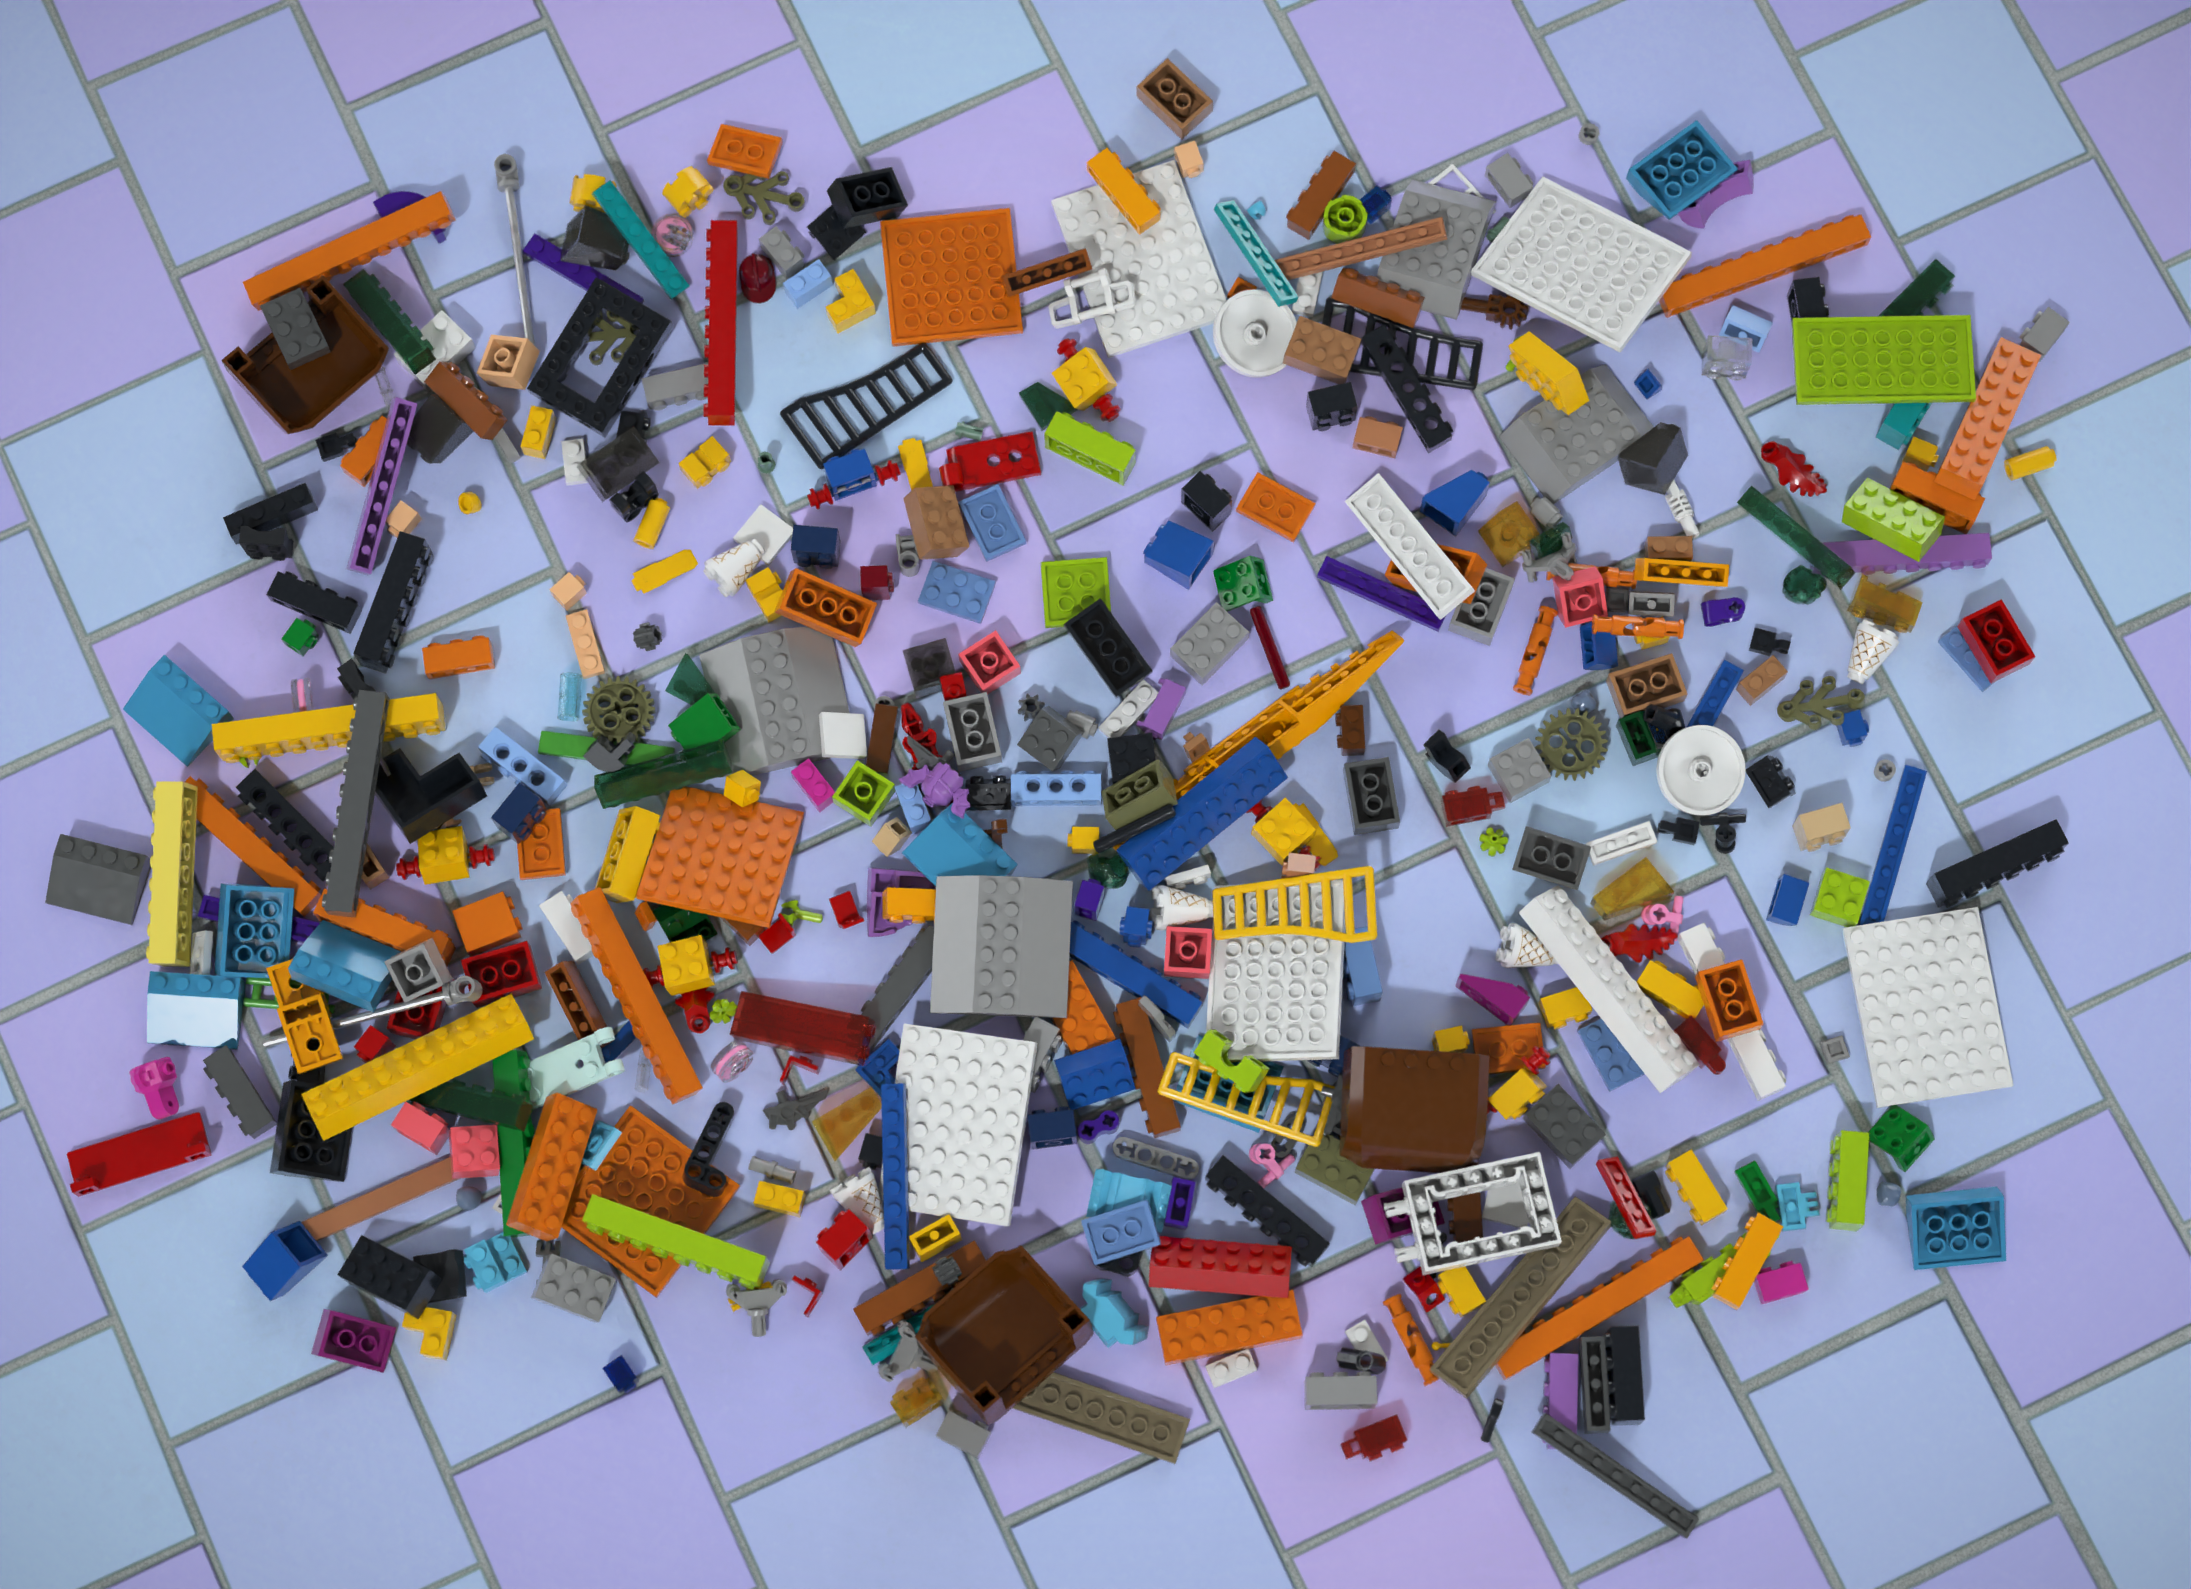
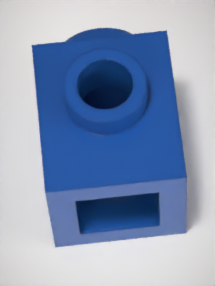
M1860 710L1844 713L1843 724L1837 726L1842 746L1848 744L1850 747L1861 745L1867 737L1869 726L1867 721L1863 720Z

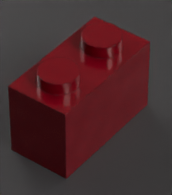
M887 565L860 566L862 596L869 600H890V592H894V579L892 572H888Z

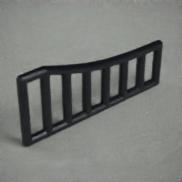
M1331 297L1326 299L1323 325L1331 326L1333 307L1346 309L1343 332L1347 334H1352L1355 312L1367 317L1365 335L1374 330L1375 322L1384 324L1388 329L1391 328L1395 336L1396 331L1407 334L1409 338L1406 351L1408 358L1406 361L1410 366L1414 363L1417 338L1429 340L1430 346L1425 374H1419V377H1417L1419 382L1466 390L1476 389L1483 348L1481 341L1412 328L1337 301ZM1439 343L1452 345L1447 378L1434 376ZM1385 346L1384 355H1389L1392 351L1389 347ZM1363 347L1360 364H1353L1350 372L1381 377L1376 367L1369 366L1370 357ZM1460 347L1473 349L1469 381L1456 379ZM1391 369L1392 372H1394V373H1396V374H1399V373L1402 372V371H1399V370H1393V369Z
M920 343L904 355L865 377L834 389L799 398L781 410L780 416L819 469H824L823 464L828 459L844 456L949 386L953 380L926 343ZM921 353L924 354L942 379L933 386H930L912 361ZM903 365L906 366L924 391L915 398H912L893 372ZM886 376L906 404L894 410L874 381ZM866 386L888 416L876 422L854 390ZM845 394L870 428L858 434L832 399L833 397ZM824 401L851 440L840 447L810 404ZM800 408L803 409L833 451L823 459L791 416Z

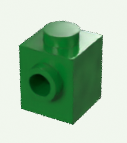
M296 618L281 640L287 647L304 657L307 651L314 648L317 644V637L319 635L313 623L307 619L301 621Z

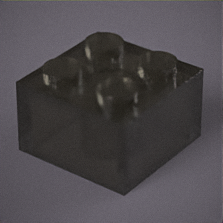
M946 638L902 650L916 699L942 692L940 677L956 673Z

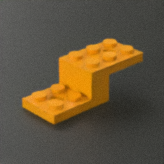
M291 959L266 969L279 1005L277 1012L298 1074H302L342 1060L343 1056L330 1020L333 1017L324 992L305 984H301L297 989L291 988V975L288 970L293 960ZM312 1038H317L320 1042V1046L316 1051H310L307 1047L308 1041Z

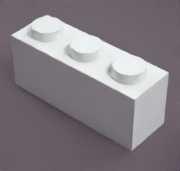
M560 891L540 904L539 907L576 963L580 965L593 956L592 946L588 938L583 935L578 918H575L572 914L570 905L573 901L570 894L565 896Z

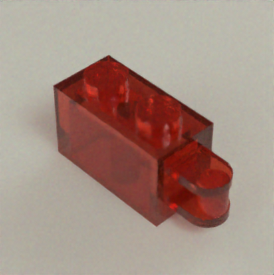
M1480 786L1470 787L1465 792H1458V790L1448 791L1441 798L1446 827L1490 819L1493 811L1506 808L1502 792L1488 794L1487 788H1480ZM1494 799L1496 805L1490 806L1489 800Z
M1692 1015L1674 1029V1032L1681 1038L1683 1044L1694 1054L1701 1069L1706 1066L1715 1075H1719L1724 1071L1726 1063L1719 1056L1722 1049Z
M1396 1414L1354 1431V1438L1341 1443L1340 1446L1346 1460L1361 1454L1363 1460L1368 1458L1371 1462L1383 1457L1382 1452L1390 1449L1391 1453L1403 1449V1444L1408 1440ZM1356 1442L1359 1450L1353 1452L1350 1444Z

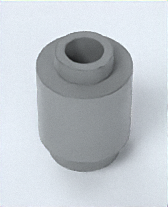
M1538 497L1530 505L1532 508L1530 513L1545 527L1548 526L1550 529H1553L1563 518L1560 514L1561 511L1546 497L1542 499Z
M1070 710L1066 719L1084 732L1083 738L1094 737L1098 728V724L1095 723L1096 718L1077 710L1075 712Z

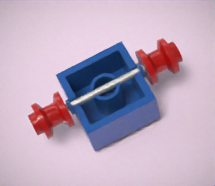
M854 449L848 452L846 456L840 458L838 456L832 457L823 464L830 491L825 483L819 491H815L813 488L809 489L810 494L807 495L810 506H815L818 510L822 503L834 504L832 497L837 501L876 487V481L878 480L881 487L885 486V480L892 478L896 482L898 481L897 476L901 475L897 463L892 464L891 460H888L887 466L882 468L875 465L876 473H874L866 450Z

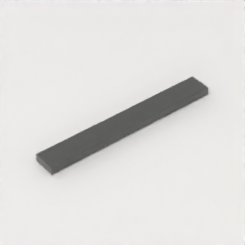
M1547 1413L1542 1414L1531 1433L1682 1537H1689L1699 1521V1518Z

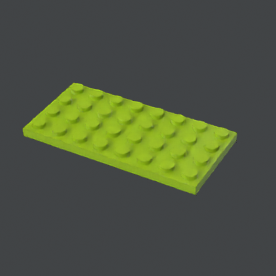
M1970 315L1792 318L1796 405L1975 402L1976 400Z

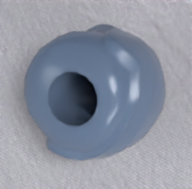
M1584 690L1572 698V707L1574 710L1579 708V715H1583L1585 711H1588L1589 714L1596 708V701L1588 690Z
M1893 1182L1880 1183L1877 1187L1878 1204L1889 1207L1896 1205L1900 1200V1187Z
M462 1187L457 1190L456 1201L463 1210H474L479 1206L482 1194L475 1187Z

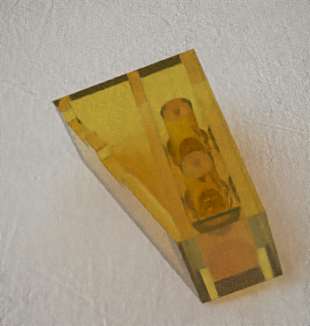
M1862 574L1854 588L1847 611L1852 612L1851 614L1858 618L1866 617L1872 619L1875 624L1892 626L1898 632L1911 633L1915 627L1923 602L1900 591H1897V593L1890 592L1885 589V584L1880 582L1877 586L1867 581L1868 576Z
M1645 857L1596 894L1590 904L1605 921L1629 913L1632 910L1670 899L1674 891L1647 857Z
M870 1087L811 1122L834 1162L881 1110L882 1104L873 1088Z

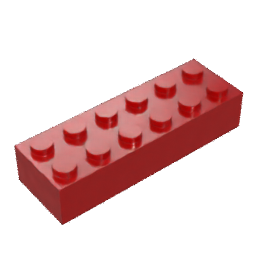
M1159 1236L1162 1245L1153 1247L1151 1250L1149 1287L1288 1298L1292 1247Z

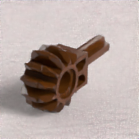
M1490 294L1488 301L1464 297L1460 310L1486 314V320L1493 321L1494 323L1500 322L1502 329L1509 325V329L1512 330L1513 324L1520 327L1521 320L1526 321L1527 315L1525 313L1528 312V306H1525L1524 302L1506 294L1505 298L1500 294L1499 296ZM1507 308H1512L1515 310L1513 313L1510 314L1504 312V310Z

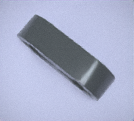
M1295 1118L1288 1119L1283 1124V1127L1289 1128L1287 1127L1288 1125L1292 1126ZM1302 1124V1127H1301V1130H1300L1301 1133H1303V1131H1304V1126H1303V1124ZM1277 1134L1271 1143L1275 1150V1157L1278 1159L1285 1158L1290 1154L1298 1141ZM1284 1139L1287 1140L1284 1147L1287 1151L1277 1153L1275 1144L1280 1145Z

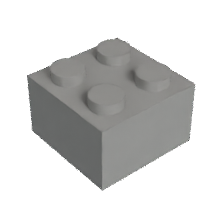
M1529 738L1490 758L1488 762L1490 771L1509 803L1549 783L1551 774Z
M433 938L400 952L385 961L404 1003L443 986L453 979Z

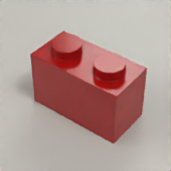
M372 1025L367 1028L354 1045V1048L358 1051L357 1056L364 1063H368L393 1051L396 1047L386 1035Z

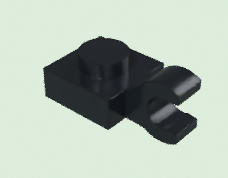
M333 433L316 439L323 462L345 455L343 449L356 447L355 444L357 442L353 433L339 438L337 433Z
M1755 628L1749 651L1771 656L1772 650L1787 654L1791 642L1782 639L1776 640L1777 633Z
M1679 817L1676 818L1675 823L1661 820L1658 823L1657 832L1673 834L1672 841L1695 845L1700 822Z

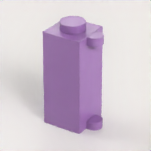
M1159 679L1158 683L1162 687L1144 722L1138 721L1136 724L1145 733H1152L1153 740L1157 738L1162 740L1186 694L1185 687L1169 679Z

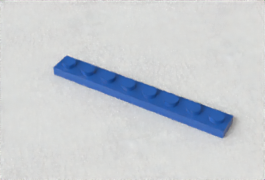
M1905 765L1903 768L1858 926L1884 922L1926 778L1927 771L1909 765Z
M881 1084L885 1270L910 1269L906 1084Z

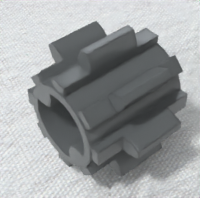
M649 622L639 624L640 628L635 629L633 632V640L636 647H640V649L645 648L646 651L656 649L655 645H659L662 642V632H660L659 627L650 625Z
M1026 694L1025 700L1018 701L1021 706L1018 709V714L1024 715L1025 722L1029 719L1034 720L1039 711L1045 707L1044 702L1038 701V695L1030 697L1029 694ZM1035 705V711L1029 712L1027 706Z
M952 1256L940 1258L935 1262L936 1265L932 1267L935 1276L942 1286L946 1283L948 1286L952 1285L962 1275L958 1264Z

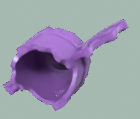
M941 762L937 763L932 771L928 769L927 765H924L919 770L909 769L907 775L899 778L900 783L908 788H913L921 783V789L925 795L922 800L930 807H934V805L947 806L953 800L951 811L962 819L964 818L965 811L971 807L967 801L969 790L961 789L963 777H959L956 771H952L947 763L944 765Z

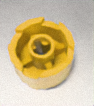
M692 166L676 174L678 178L672 184L668 182L662 192V195L683 218L689 216L696 208L698 210L703 209L708 204V196L714 191V188L704 176Z
M584 174L583 178H579L578 175H575L569 201L574 206L573 210L579 213H586V210L595 211V214L598 216H608L592 195L595 190L607 183L605 182L606 178L591 174Z

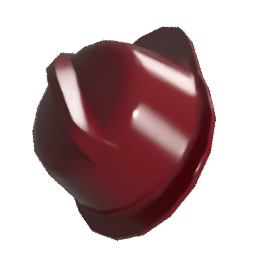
M752 253L741 262L739 267L741 289L743 295L749 301L764 303L770 300L776 291L774 267L772 261L767 256Z

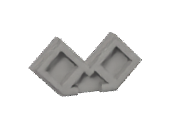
M1144 995L1139 1000L1138 1005L1154 1021V1027L1168 1042L1172 1041L1175 1038L1176 1031L1164 1020L1165 1016L1156 1005Z

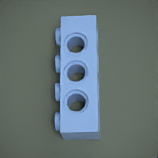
M496 727L478 746L482 753L480 755L482 759L489 764L494 762L499 766L497 770L507 778L512 776L516 779L514 782L516 785L521 783L549 806L567 786L564 779ZM502 751H509V755L505 759H500L499 754ZM518 765H527L523 772H516ZM536 778H544L541 785H533V781Z
M1017 771L1016 774H1011V806L1101 805V774H1097L1096 771H1084L1083 774H1074L1073 771H1062L1061 774H1052L1050 771H1039L1038 774H1029L1028 771ZM1035 783L1040 786V789L1036 792H1031L1027 789L1028 786ZM1058 783L1062 786V789L1059 792H1053L1050 789L1051 785ZM1081 783L1085 786V789L1081 792H1076L1073 790V786Z

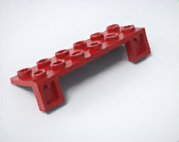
M196 1112L68 1152L67 1158L74 1183L70 1184L72 1193L80 1197L211 1156L201 1114Z

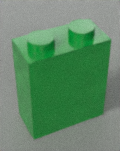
M707 693L668 725L672 730V737L683 747V753L686 758L698 762L703 761L741 730L718 694Z

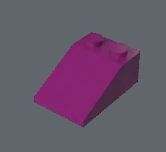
M1461 974L1455 987L1507 1026L1514 1023L1530 999L1527 995L1528 992L1520 985L1514 986L1511 983Z
M1402 1187L1373 1195L1361 1201L1375 1245L1413 1234L1410 1218L1407 1213L1387 1218L1385 1215L1387 1210L1384 1211V1203L1404 1200ZM1438 1201L1432 1202V1208H1435L1434 1218L1436 1226L1445 1224Z
M324 1309L311 1354L384 1373L396 1327Z

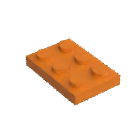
M721 124L707 162L711 166L769 179L783 140L781 137Z
M1257 472L1238 504L1236 512L1294 543L1316 503Z
M560 808L547 809L544 819L540 823L536 822L531 828L530 836L525 841L522 840L519 844L517 843L521 880L566 876Z
M1540 1022L1471 1030L1474 1054L1489 1056V1074L1518 1072L1525 1065L1521 1058L1523 1056L1529 1058L1533 1054L1532 1048L1534 1046L1538 1048L1543 1047ZM1542 1064L1538 1069H1545L1546 1065Z

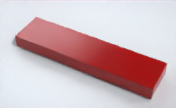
M1619 1157L1599 1159L1596 1166L1634 1239L1654 1236L1657 1230Z

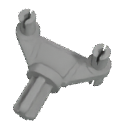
M1564 532L1565 536L1563 533L1561 534L1563 541L1561 550L1536 561L1532 560L1529 549L1521 552L1524 561L1522 567L1527 573L1529 582L1537 581L1536 572L1550 571L1555 576H1560L1567 581L1571 580L1574 571L1568 566V563H1577L1575 557L1576 546L1575 543H1572L1569 532Z
M775 1279L772 1283V1288L740 1290L737 1285L733 1283L732 1285L728 1284L726 1287L727 1296L744 1308L748 1315L751 1316L752 1335L755 1337L766 1335L765 1315L768 1314V1309L782 1295L784 1296L787 1293L786 1283L780 1279Z
M900 1320V1324L897 1325L898 1332L902 1337L889 1364L885 1361L879 1362V1375L887 1382H891L894 1380L895 1375L910 1368L916 1369L920 1367L935 1373L938 1368L919 1349L912 1325L905 1320Z

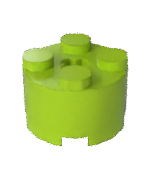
M1342 195L1340 198L1329 201L1325 207L1323 230L1326 238L1335 244L1361 238L1365 233L1367 212L1362 202L1349 195Z

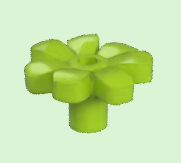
M1487 828V835L1481 834L1479 837V841L1484 842L1480 846L1481 850H1488V855L1491 857L1496 855V851L1499 854L1504 853L1505 847L1503 845L1508 844V838L1502 837L1503 830L1497 829L1494 832L1493 828Z
M717 999L712 1005L713 1011L709 1012V1017L714 1023L723 1021L726 1024L731 1021L729 1016H735L737 1005L734 1001L729 1002L727 999Z

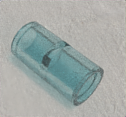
M571 672L560 674L557 714L559 720H580L583 677L581 674Z

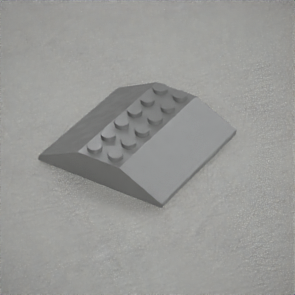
M809 627L785 628L741 638L699 654L707 693L718 694L741 729L719 747L726 776L740 770H744L752 776L798 766L808 758L811 762L829 759L828 757H822L819 714L821 712L850 713L832 637Z
M937 876L930 1013L1067 1018L1073 881L1012 876Z

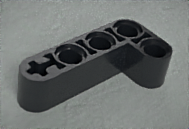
M720 1102L714 1107L684 1168V1183L688 1187L711 1197L720 1196L724 1192L726 1183L725 1174L711 1167V1164L732 1124L734 1109L727 1102ZM722 1114H726V1115L723 1117L722 1122H721V1124H720V1123L718 1122V1121H719V1116H722ZM716 1132L719 1137L711 1138L708 1133ZM704 1151L707 1152L709 1156L704 1158L699 1156L698 1153ZM690 1171H697L700 1175L692 1177L688 1173ZM712 1180H716L720 1182L721 1185L715 1187L712 1186L709 1182Z

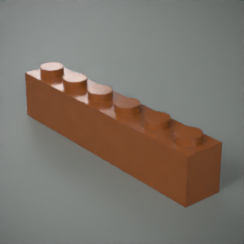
M1140 997L1116 1004L1117 1011L1113 1012L1116 1025L1121 1024L1123 1033H1119L1122 1046H1127L1129 1054L1126 1055L1129 1067L1134 1068L1136 1076L1132 1078L1135 1090L1140 1089L1142 1098L1138 1100L1141 1111H1146L1148 1120H1145L1148 1134L1153 1133L1154 1138L1181 1131V1126L1173 1099L1158 1093L1164 1069L1148 1015L1138 1005L1139 1000L1142 998Z
M975 1240L946 1256V1258L952 1256L962 1272V1275L958 1277L959 1280L948 1286L946 1283L942 1286L933 1272L932 1267L936 1265V1263H933L853 1308L867 1336L870 1334L876 1336L885 1331L884 1326L891 1322L893 1325L898 1324L900 1320L906 1318L904 1315L911 1311L913 1313L921 1311L926 1307L925 1303L932 1299L934 1302L946 1296V1291L954 1289L981 1266L986 1260Z

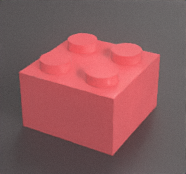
M1595 566L1575 571L1574 575L1571 576V580L1568 581L1560 576L1552 577L1558 617L1565 628L1592 621L1593 614H1597L1600 617H1608L1603 578Z
M996 630L958 654L959 662L980 693L987 692L988 695L1021 674L1019 663Z
M1167 926L1164 976L1209 979L1212 929Z
M405 1102L391 1126L398 1133L438 1155L449 1137L450 1130L447 1128L449 1124L434 1113L432 1116L428 1115L429 1112L420 1104L413 1102L411 1105Z
M497 1124L450 1127L449 1145L452 1179L498 1176L500 1161Z

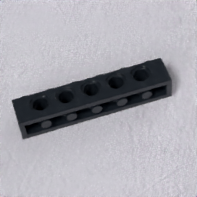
M1383 324L1361 337V344L1428 454L1451 441V433H1453L1451 425L1448 421H1443L1440 416L1442 412L1436 402L1432 403L1428 397L1431 394L1425 384L1421 385L1417 379L1419 374L1413 365L1410 366L1406 361L1408 356L1403 347H1398L1395 343L1397 338L1392 329H1387ZM1387 346L1392 352L1389 355H1383L1380 352V348ZM1393 365H1400L1403 371L1396 374L1392 372L1391 367ZM1410 383L1414 386V390L1406 392L1402 386ZM1416 402H1422L1426 408L1418 411L1413 405ZM1432 420L1437 424V427L1431 430L1425 426V423Z
M254 769L236 786V789L240 792L238 797L246 805L251 803L255 807L253 812L261 820L266 818L271 823L268 826L271 831L277 836L281 833L286 838L283 841L291 851L297 849L301 853L299 856L300 860L307 867L312 864L317 869L314 872L315 875L324 882L327 872L331 871L332 863H329V854L331 850H334V847ZM266 793V798L263 801H256L259 794ZM280 808V815L272 817L273 810ZM290 824H297L293 832H287V827ZM312 839V844L309 847H302L304 840ZM320 855H327V860L325 862L317 863V859Z
M1224 1155L1205 1176L1208 1188L1215 1193L1221 1192L1225 1196L1224 1200L1233 1208L1238 1206L1243 1211L1241 1214L1251 1223L1256 1221L1261 1225L1259 1229L1268 1237L1273 1235L1279 1240L1278 1245L1292 1247V1252L1297 1255L1295 1259L1304 1267L1309 1265L1312 1268L1329 1248L1330 1243ZM1232 1178L1236 1181L1237 1186L1233 1189H1228L1224 1186V1181ZM1245 1193H1251L1255 1200L1251 1204H1246L1242 1201L1241 1197ZM1262 1208H1269L1272 1211V1216L1268 1219L1262 1218L1259 1211ZM1282 1222L1287 1223L1290 1226V1231L1288 1233L1279 1232L1277 1229L1278 1224ZM1299 1237H1304L1308 1241V1246L1299 1248L1296 1246L1295 1240Z

